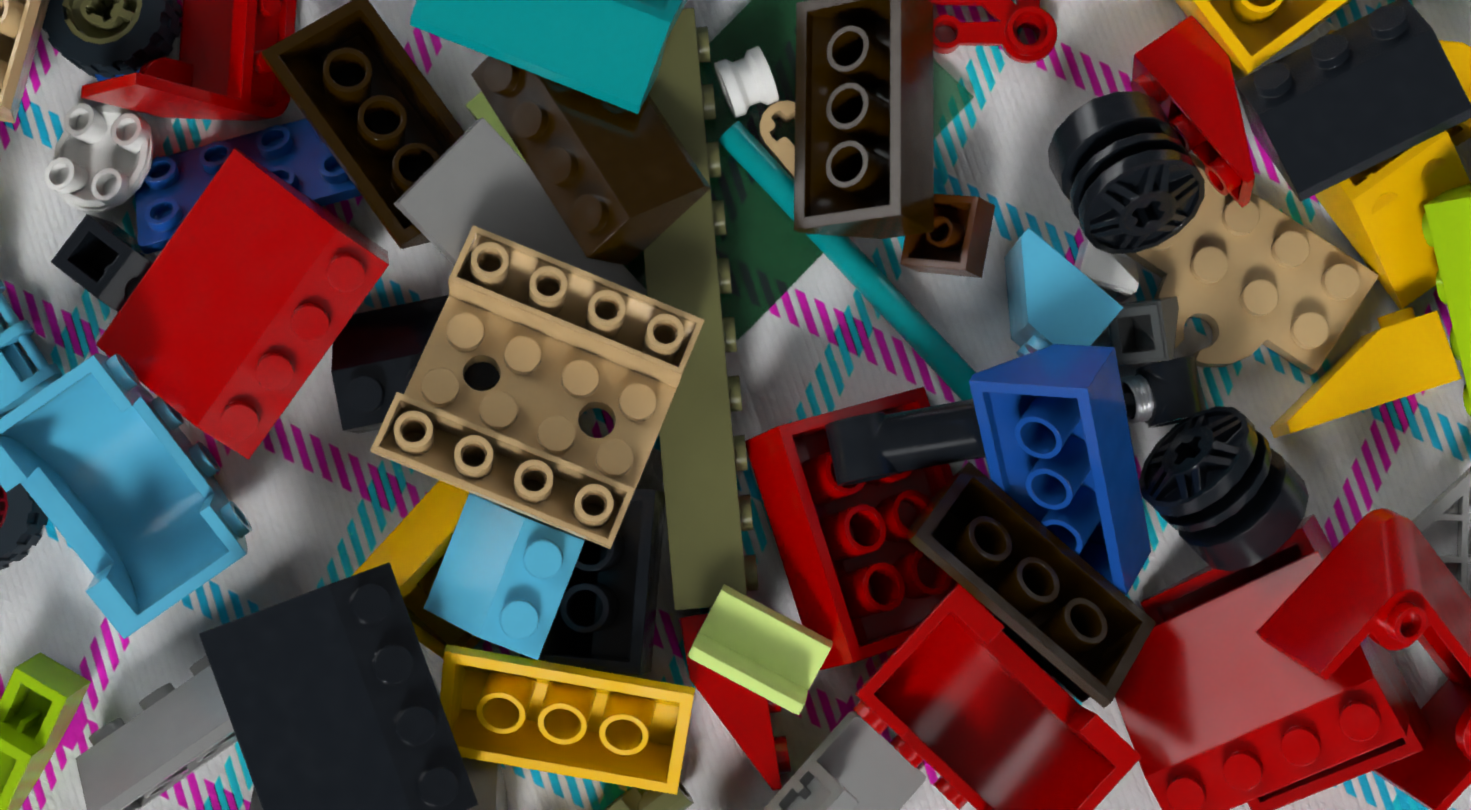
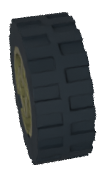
M50 0L42 29L48 33L50 37L48 41L53 48L59 51L63 57L76 67L95 77V74H99L106 78H115V75L135 73L148 61L163 58L165 55L169 56L173 50L172 44L175 38H179L181 30L179 17H182V7L177 3V0Z

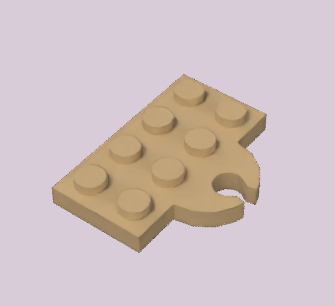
M1188 152L1205 180V197L1195 217L1179 233L1158 246L1136 253H1126L1127 256L1162 278L1154 299L1177 296L1179 310L1174 349L1184 340V326L1187 319L1196 317L1206 321L1212 330L1210 345L1195 352L1193 355L1196 365L1199 367H1226L1251 356L1263 344L1307 374L1312 375L1316 373L1379 275L1257 195L1251 193L1250 202L1242 208L1230 194L1226 196L1220 194L1208 180L1205 173V165L1197 156Z

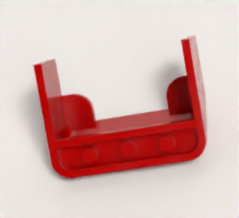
M183 0L179 61L171 58H158L145 63L138 73L135 72L83 85L81 98L163 118L262 121L278 117L287 109L290 95L262 58V51L295 33L297 0Z
M1380 508L1373 510L1354 526L1258 629L1256 634L1261 640L1325 680L1338 669L1368 635L1375 643L1391 651L1405 649L1418 640L1448 678L1443 686L1421 708L1431 727L1429 738L1424 751L1373 770V772L1427 809L1447 810L1471 784V599L1413 521L1390 509Z

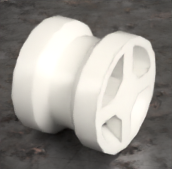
M759 46L748 49L744 58L731 62L723 59L714 63L719 84L734 118L747 114L749 107L761 102L771 105L779 101L772 72Z

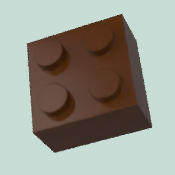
M934 194V232L905 236L900 264L917 272L982 278L995 205L976 196Z

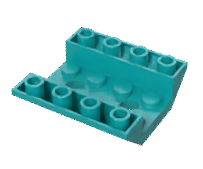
M416 0L411 14L410 25L639 114L659 74L666 41L687 0Z

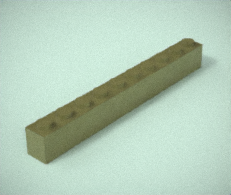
M686 8L682 10L666 41L659 74L649 92V96L710 185V178L721 177L718 141L706 142L704 120L716 119L713 84L701 85L699 63L711 62L708 26L696 27L694 8ZM711 189L643 250L647 296L704 319L703 326L659 432L675 610L712 607L724 584L746 596L747 591L759 590L756 554L743 555L741 531L753 530L750 494L738 495L736 471H747L748 465L745 435L733 436L731 412L742 411L739 375L727 376L725 353L737 352L734 316L722 317L720 294L732 293L729 258L717 259L715 236L726 235L723 199L711 200Z

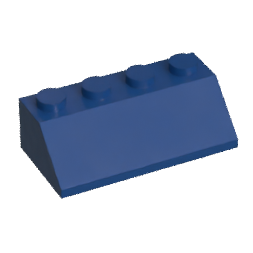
M1054 344L973 374L969 379V385L991 481L1118 590L1127 595L1151 553V546L1115 347Z

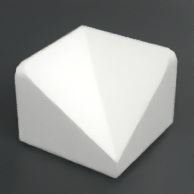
M1087 238L1080 244L1074 266L1115 301L1123 302L1137 292L1139 278L1137 263L1134 260L1097 249Z

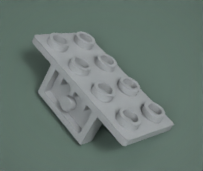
M851 711L763 810H900L924 783L926 776L918 768L912 766L894 746L879 735L856 712Z

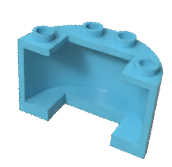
M96 353L0 418V485L5 492H8L19 483L22 484L93 573L94 578L86 589V593L122 638L125 639L245 556L248 551L245 535L252 531V527L239 507L232 501H228L213 476L220 471L214 456L201 442L192 445L179 428L184 423L181 414L159 396L154 398L139 383L135 372L122 356L116 353L109 358Z

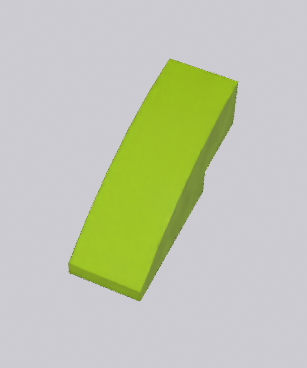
M41 652L15 667L0 700V810H19L58 747L91 681Z

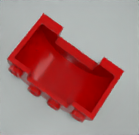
M959 583L953 587L855 693L861 700L853 710L879 735L889 726L897 734L890 744L912 766L917 768L925 760L941 776L933 785L959 810L967 802L977 810H1094L1142 757L1102 718L1075 701L1002 631L1005 626Z

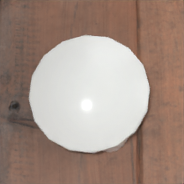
M79 103L73 106L65 115V130L55 146L53 161L49 163L45 170V183L50 189L58 192L65 203L82 212H105L125 203L140 189L150 171L155 147L151 127L141 113L105 103L94 107L86 103Z

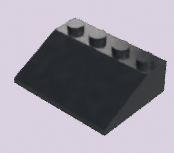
M390 562L199 633L263 810H467L479 805Z

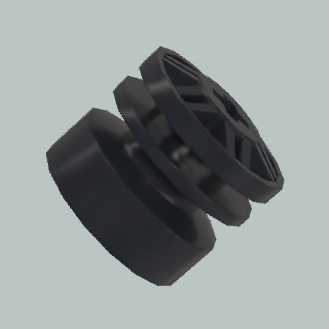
M1139 91L1113 92L1087 102L1072 112L1057 128L1048 148L1049 167L1062 192L1071 202V209L1079 220L1084 235L1095 248L1111 254L1136 253L1158 246L1179 233L1195 217L1205 197V180L1194 164L1190 154L1181 143L1180 137L1164 110L1155 98Z
M1215 406L1196 412L1192 417H1188L1175 425L1157 442L1144 462L1139 479L1141 496L1159 512L1160 516L1175 530H1178L1182 539L1213 569L1234 571L1253 566L1274 554L1294 534L1305 516L1309 498L1305 481L1280 454L1270 448L1268 440L1255 430L1253 423L1234 407Z

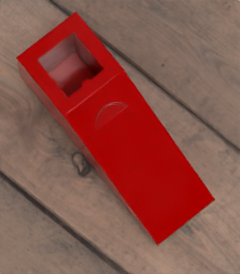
M1191 15L1134 54L1131 88L1132 91H1139L1157 100L1180 137L1183 146L1188 152L1192 150L1205 165V173L1212 186L1224 196L1230 194L1243 208L1250 202L1255 175L1230 58Z
M708 613L681 617L680 622L690 680L771 789L780 790L782 788L780 774L791 772L786 736L773 737L770 713L781 712V706L690 659L687 655Z

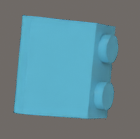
M1030 228L1023 233L1004 257L1011 339L1020 346L1016 352L1019 357L1054 344L1091 346L1124 308Z
M469 492L423 609L478 638L538 660L585 539Z

